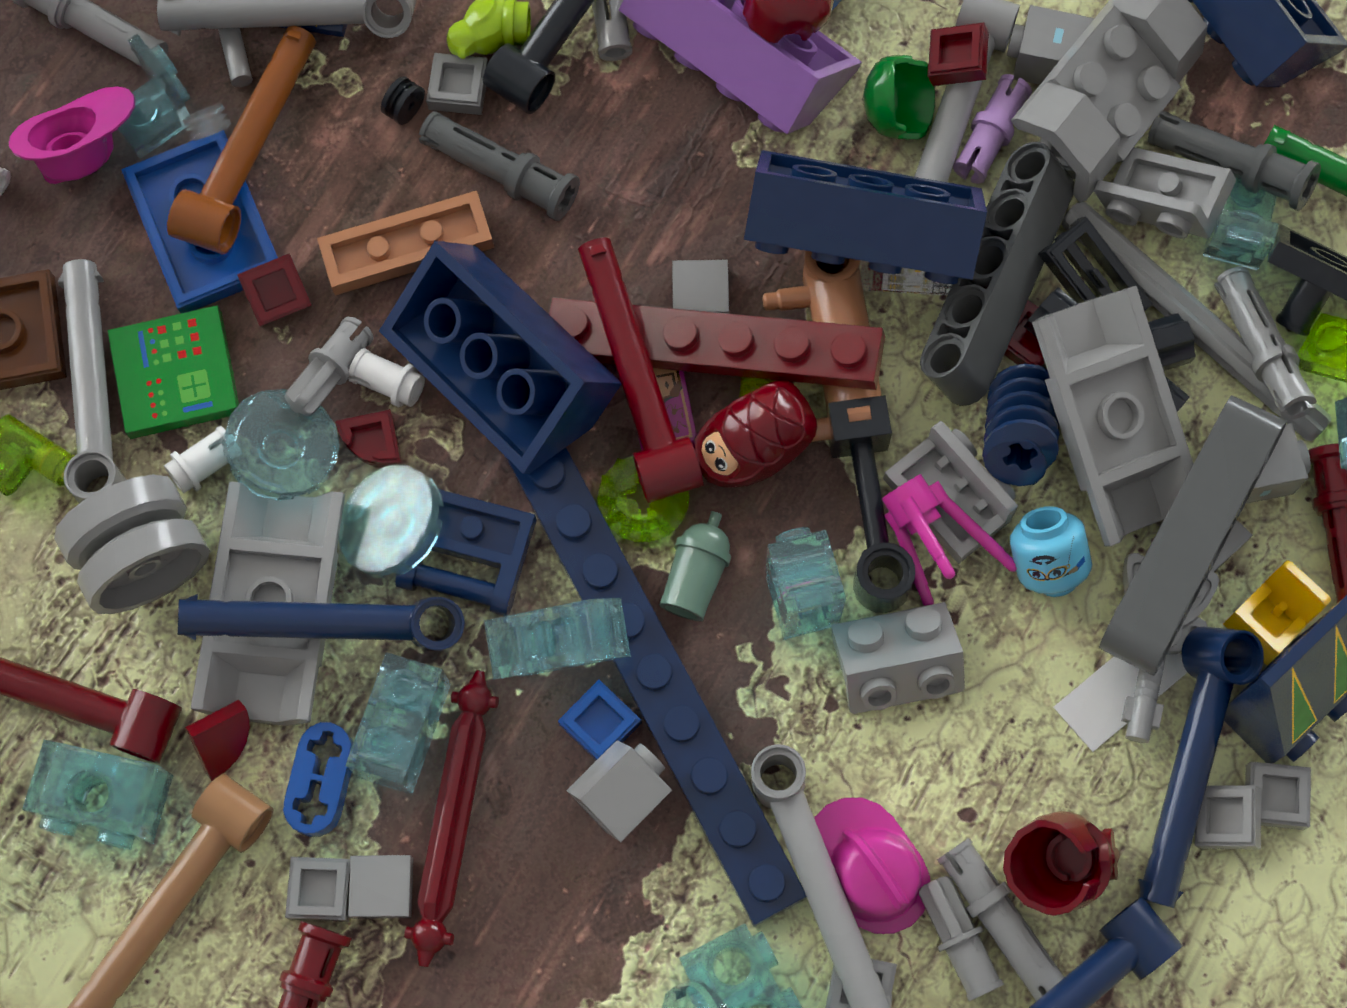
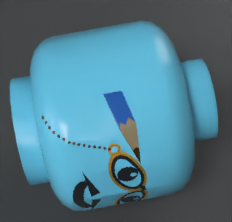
M1046 506L1028 512L1022 517L1020 523L1016 525L1010 535V547L1017 568V577L1020 583L1028 590L1050 597L1064 596L1085 581L1092 570V559L1085 526L1078 517L1065 512L1061 508Z

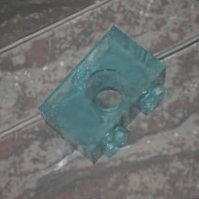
M44 739L22 810L41 818L38 828L74 837L77 827L98 831L96 842L131 850L134 840L150 844L154 843L174 775L159 765ZM100 784H106L109 794L105 805L95 812H88L86 799L89 792Z

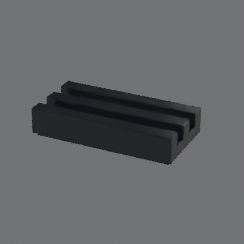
M1086 216L1075 220L1070 225L1071 228L1062 232L1054 239L1055 242L1052 245L1045 247L1038 253L1071 298L1078 304L1096 297L1062 254L1063 252L1097 297L1113 293L1108 286L1107 280L1097 268L1093 267L1075 243L1080 238L1119 291L1137 286L1144 311L1153 304Z

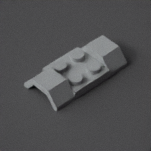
M1109 0L1011 119V122L1017 129L1047 139L1076 173L1073 195L1079 202L1086 201L1093 193L1098 180H1103L1117 162L1123 161L1152 125L1155 118L1159 116V113L1163 111L1181 88L1179 85L1180 81L1203 53L1208 25L1188 0Z
M1137 286L1076 304L1040 317L1032 322L1050 378L1045 380L1080 490L1087 491L1104 546L1118 544L1126 534L1164 520L1193 466L1189 448Z
M229 482L209 600L225 602L331 603L339 556L337 547L345 494L333 491L317 497L273 494L243 483ZM227 635L203 636L191 709L210 715L240 700L247 709L249 721L253 723L283 726L310 723L318 669L322 666L326 639L230 637Z

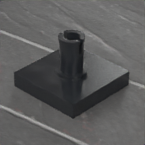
M1280 224L1269 243L1267 262L1300 277L1281 313L1277 315L1276 321L1297 334L1308 336L1313 323L1331 293L1347 301V256Z

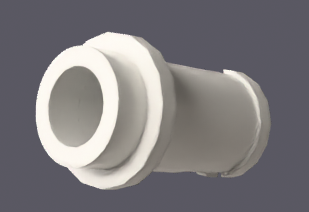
M365 348L355 355L349 369L350 377L348 379L350 382L358 383L390 397L391 404L396 407H401L403 404L410 407L413 406L419 399L425 383V377L419 374L412 364L402 367L371 353Z
M222 426L217 427L214 432L180 455L176 451L170 454L172 460L165 464L164 467L183 493L191 488L195 491L200 490V482L235 458L238 459L242 456L231 437L227 438L228 433Z

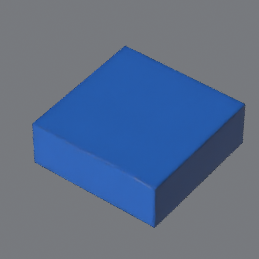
M600 680L558 720L559 726L595 760L616 740L623 743L642 723L641 719Z

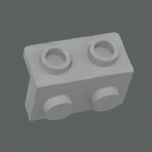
M1133 147L1122 161L1113 183L1098 180L1094 192L1105 207V213L1111 219L1121 224L1134 226L1139 221L1155 225L1160 231L1176 238H1186L1188 234L1209 239L1236 182V178L1231 169Z
M939 421L931 428L927 439L885 471L883 480L892 490H895L919 474H922L929 486L939 481L949 498L991 537L1011 522L1018 508L1014 501L1016 495L1011 485L994 478L975 458L977 451L969 438L958 429L951 431L942 421ZM938 505L936 509L942 517L931 523L929 527L939 543L960 564L981 545Z
M945 602L831 625L833 644L845 680L847 704L852 714L882 710L891 706L926 699H937L946 695L960 693L965 689L963 649Z

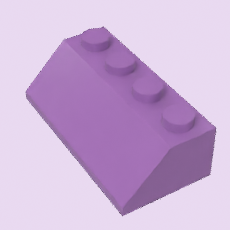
M623 0L619 11L634 21L633 27L640 34L653 40H660L675 52V58L682 65L693 70L702 71L717 82L716 88L719 92L732 100L744 102L759 113L758 119L766 127L777 132L789 134L810 125L862 64L859 59L820 31L813 33L806 41H802L801 37L797 34L786 35L778 43L766 41L750 29L743 15L745 0Z

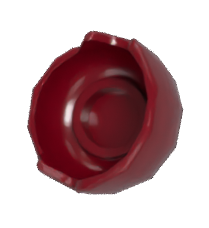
M745 0L743 15L750 29L768 42L778 43L781 38L789 34H797L801 37L802 41H806L813 33H816L828 23L834 0Z

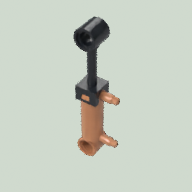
M805 251L802 279L804 286L782 288L776 292L765 293L762 296L763 307L766 311L810 308L811 319L815 322L870 327L859 268L860 260L846 258L845 263L841 264L844 270L836 274H830L818 267L821 262L811 257V251ZM879 379L877 390L822 385L827 415L824 418H817L818 427L812 442L829 440L831 458L852 456L867 549L862 552L857 563L853 590L857 600L866 609L875 613H888L897 610L906 602L915 579V564L911 555L904 548L889 542L874 453L888 451L892 436L886 395L882 396ZM879 567L888 568L897 575L899 584L891 589H881L870 581L868 573Z

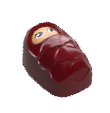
M774 381L755 389L715 413L695 436L693 447L702 476L708 482L723 488L746 487L764 481L788 465L812 442L818 427L817 419L800 390L789 381Z

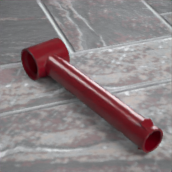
M606 237L590 240L582 244L578 251L589 285L592 288L594 301L643 448L642 451L632 453L646 501L651 503L703 487L704 482L701 469L689 436L676 440L626 285L622 280V273L611 240Z
M0 657V695L113 734L109 743L111 747L140 759L160 764L182 707L137 689H132L126 701Z

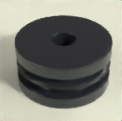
M406 76L399 77L386 91L381 102V112L394 119L399 125L408 123L416 115L423 103L425 96L424 88L412 82Z

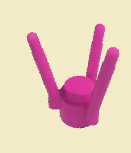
M919 474L882 498L883 503L889 510L884 516L894 530L900 547L904 548L911 555L915 564L914 584L924 606L934 604V600L909 532L911 535L919 534L945 578L952 579L955 576L952 565L929 527L931 523L942 517L936 509L938 505L1005 568L1011 572L1017 570L1013 558L949 498L939 481L929 486L922 474Z

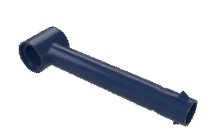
M198 594L187 599H179L177 635L185 636L195 642L196 636L222 635L230 637L412 641L416 646L423 649L444 650L456 644L461 638L465 620L459 606L445 597L424 598L413 605L268 601L225 602L220 600H197ZM432 606L442 609L449 620L446 634L436 641L426 638L422 634L419 625L423 612Z
M1203 626L1193 629L1183 642L1181 651L1183 666L1188 674L1197 680L1153 840L1152 853L1148 859L1143 880L1138 879L1140 887L1138 898L1142 896L1147 901L1175 908L1176 901L1184 893L1179 891L1185 870V862L1188 859L1234 684L1245 685L1252 682L1259 675L1263 666L1264 653L1261 642L1249 631Z
M1141 896L1099 930L1107 942L1029 1008H1089L1131 971L1141 980L1166 962L1183 945Z

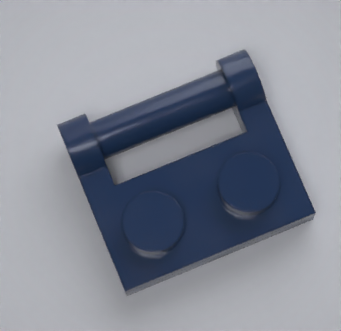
M424 486L399 563L395 585L398 588L415 591L417 587L485 604L490 606V612L508 617L514 603L517 584L537 522L536 516L521 510ZM431 550L499 568L500 571L496 584L423 565L426 551Z

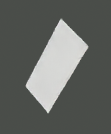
M1180 653L1166 655L1158 697L1188 673L1183 666ZM1114 656L1053 707L1092 752L1127 724V722L1121 721L1126 698L1128 696L1134 697L1139 668Z

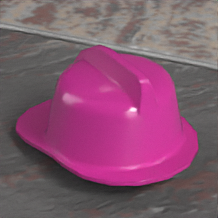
M118 86L102 88L89 93L58 109L34 116L19 125L10 135L9 148L15 156L25 160H33L44 179L50 184L77 180L91 175L108 161L113 150L112 133L130 117L135 108V96L129 89Z
M862 797L841 798L827 804L814 819L858 927L874 934H895L911 927L925 911L919 896V889L930 882V874L920 853L895 818L880 804Z

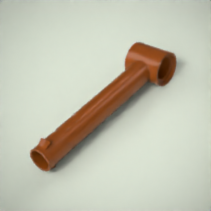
M298 26L287 27L272 55L271 62L268 63L200 194L183 189L174 199L167 221V231L170 237L220 254H226L233 246L241 224V210L238 206L233 205L297 82L298 75L302 72L316 45L314 36L307 30Z

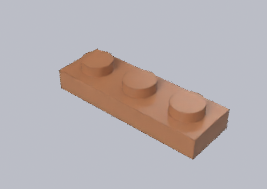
M477 190L317 238L335 296L416 272L435 240L475 245L481 251L494 248Z

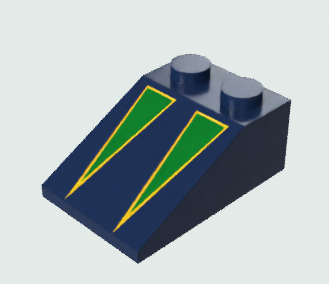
M1347 595L1299 635L1228 704L1224 721L1266 763L1273 764L1285 755L1292 762H1295L1320 738L1312 729L1326 715L1335 722L1347 712Z

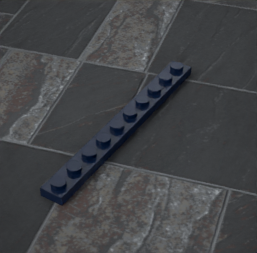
M564 448L530 474H523L505 456L753 927L807 899L797 875L567 448Z

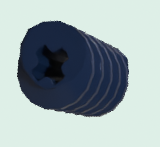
M1024 363L1010 366L998 373L989 386L982 456L985 468L989 473L1005 484L1015 486L1035 485L1044 477L1046 469L1050 467L1058 455L1059 423L1045 380L1050 378L1048 370L1040 365Z

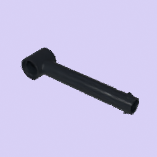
M554 0L520 50L507 43L496 51L485 69L483 84L527 114L537 111L549 96L555 83V73L547 67L594 0Z

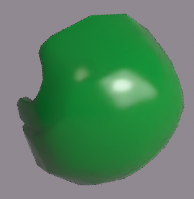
M891 55L881 58L871 69L866 79L862 101L868 122L880 135L891 139L918 140L926 135L932 124L935 110V86H932L928 78L927 62L913 60V57L909 55Z

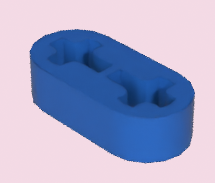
M320 722L310 726L302 734L284 799L283 813L286 821L294 830L307 837H321L330 833L337 826L342 815L355 761V745L352 738L340 726L331 722ZM328 736H333V743L342 749L339 757H329L324 776L318 775L321 759L312 753L315 745H324ZM319 784L321 785L319 801L327 806V812L325 816L315 815L312 824H306L307 818L298 811V807L301 802H311L315 786Z

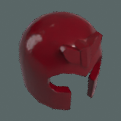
M1058 811L1039 816L1016 832L1005 850L1003 871L1008 887L1025 906L1046 915L1056 916L1084 908L1101 896L1109 881L1118 879L1117 862L1119 861L1120 853L1115 847L1112 828H1105L1101 831L1079 814Z

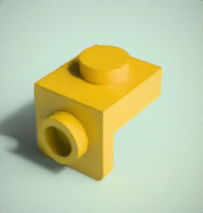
M1286 560L1223 625L1227 629L1245 630L1253 633L1261 642L1264 653L1263 662L1268 665L1331 602V598L1292 561Z

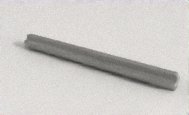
M1077 202L1067 211L1062 220L1063 228L1069 230L1071 228L1070 225L1075 220L1086 216L1153 303L1152 306L1165 317L1178 313L1184 321H1188L1195 337L1194 342L1281 417L1274 402L1275 400L1266 384L1257 380L1251 368L1253 362L1252 355L1243 339L1086 202ZM1317 403L1312 404L1313 410L1305 416L1287 420V424L1292 423L1294 430L1308 441L1317 438L1332 420L1330 414Z

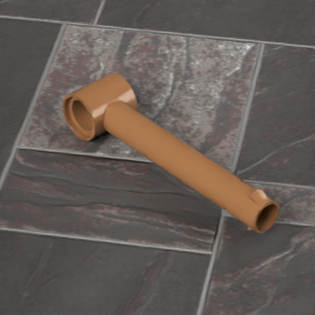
M221 774L215 778L203 791L192 811L191 816L201 824L200 828L97 966L90 980L81 988L67 1008H113L117 999L123 995L228 849L232 846L242 853L250 848L270 822L274 811L273 807L226 774Z

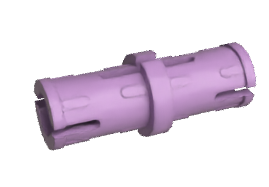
M1002 75L985 110L976 113L971 123L973 132L959 158L955 160L953 170L961 178L966 180L972 169L975 172L971 182L976 184L983 183L1001 146H1006L1010 143L1014 135L1011 119L1032 93L1031 86L1024 79L1019 77L1017 84L1012 89L1010 86L1015 75Z

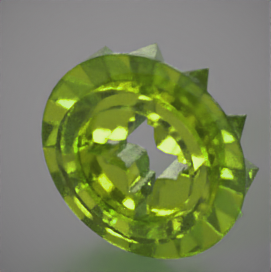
M633 456L625 459L617 458L615 464L608 472L602 475L597 496L599 510L609 528L618 536L634 542H652L671 534L682 523L687 513L689 491L649 503L650 508H647V517L642 518L641 509H638L637 501L627 499V494L635 493L637 483H640Z

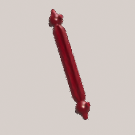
M480 670L475 671L470 682L463 686L459 692L453 691L451 694V703L458 704L462 713L451 727L417 901L422 919L414 927L407 926L404 932L405 939H411L413 946L417 950L418 964L422 967H428L435 953L439 952L445 945L451 946L454 942V934L447 933L446 927L442 922L453 909L486 737L482 716L490 708H497L499 705V697L492 696L486 685L485 672Z

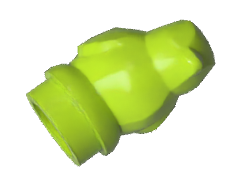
M475 0L467 10L464 18L449 28L447 33L449 51L451 54L459 56L460 59H465L474 53L483 55L493 54L507 43L515 47L516 45H523L531 34L530 2L517 0Z

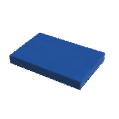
M224 129L121 169L180 313L197 310L243 291L244 289L237 274L278 258L246 180L233 205L238 206L241 210L240 229L233 246L226 254H220L170 237L168 234V215L174 199L183 189L200 194L228 141Z

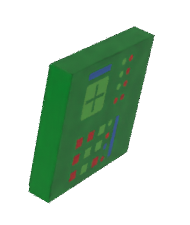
M218 305L108 330L125 433L130 439L241 414L222 312Z

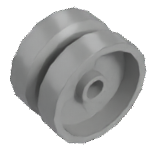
M152 474L134 477L108 486L83 500L69 511L56 526L54 539L66 562L73 569L80 570L77 584L89 607L97 614L120 613L156 601L182 586L194 577L207 563L210 550L193 521L184 519L187 507L176 486L168 476Z

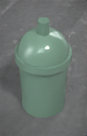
M711 511L707 524L699 523L692 525L684 531L681 537L677 538L674 546L676 549L675 556L659 604L664 610L689 620H704L707 608L724 568L729 566L732 558L729 554V539L724 531L718 528L722 514Z

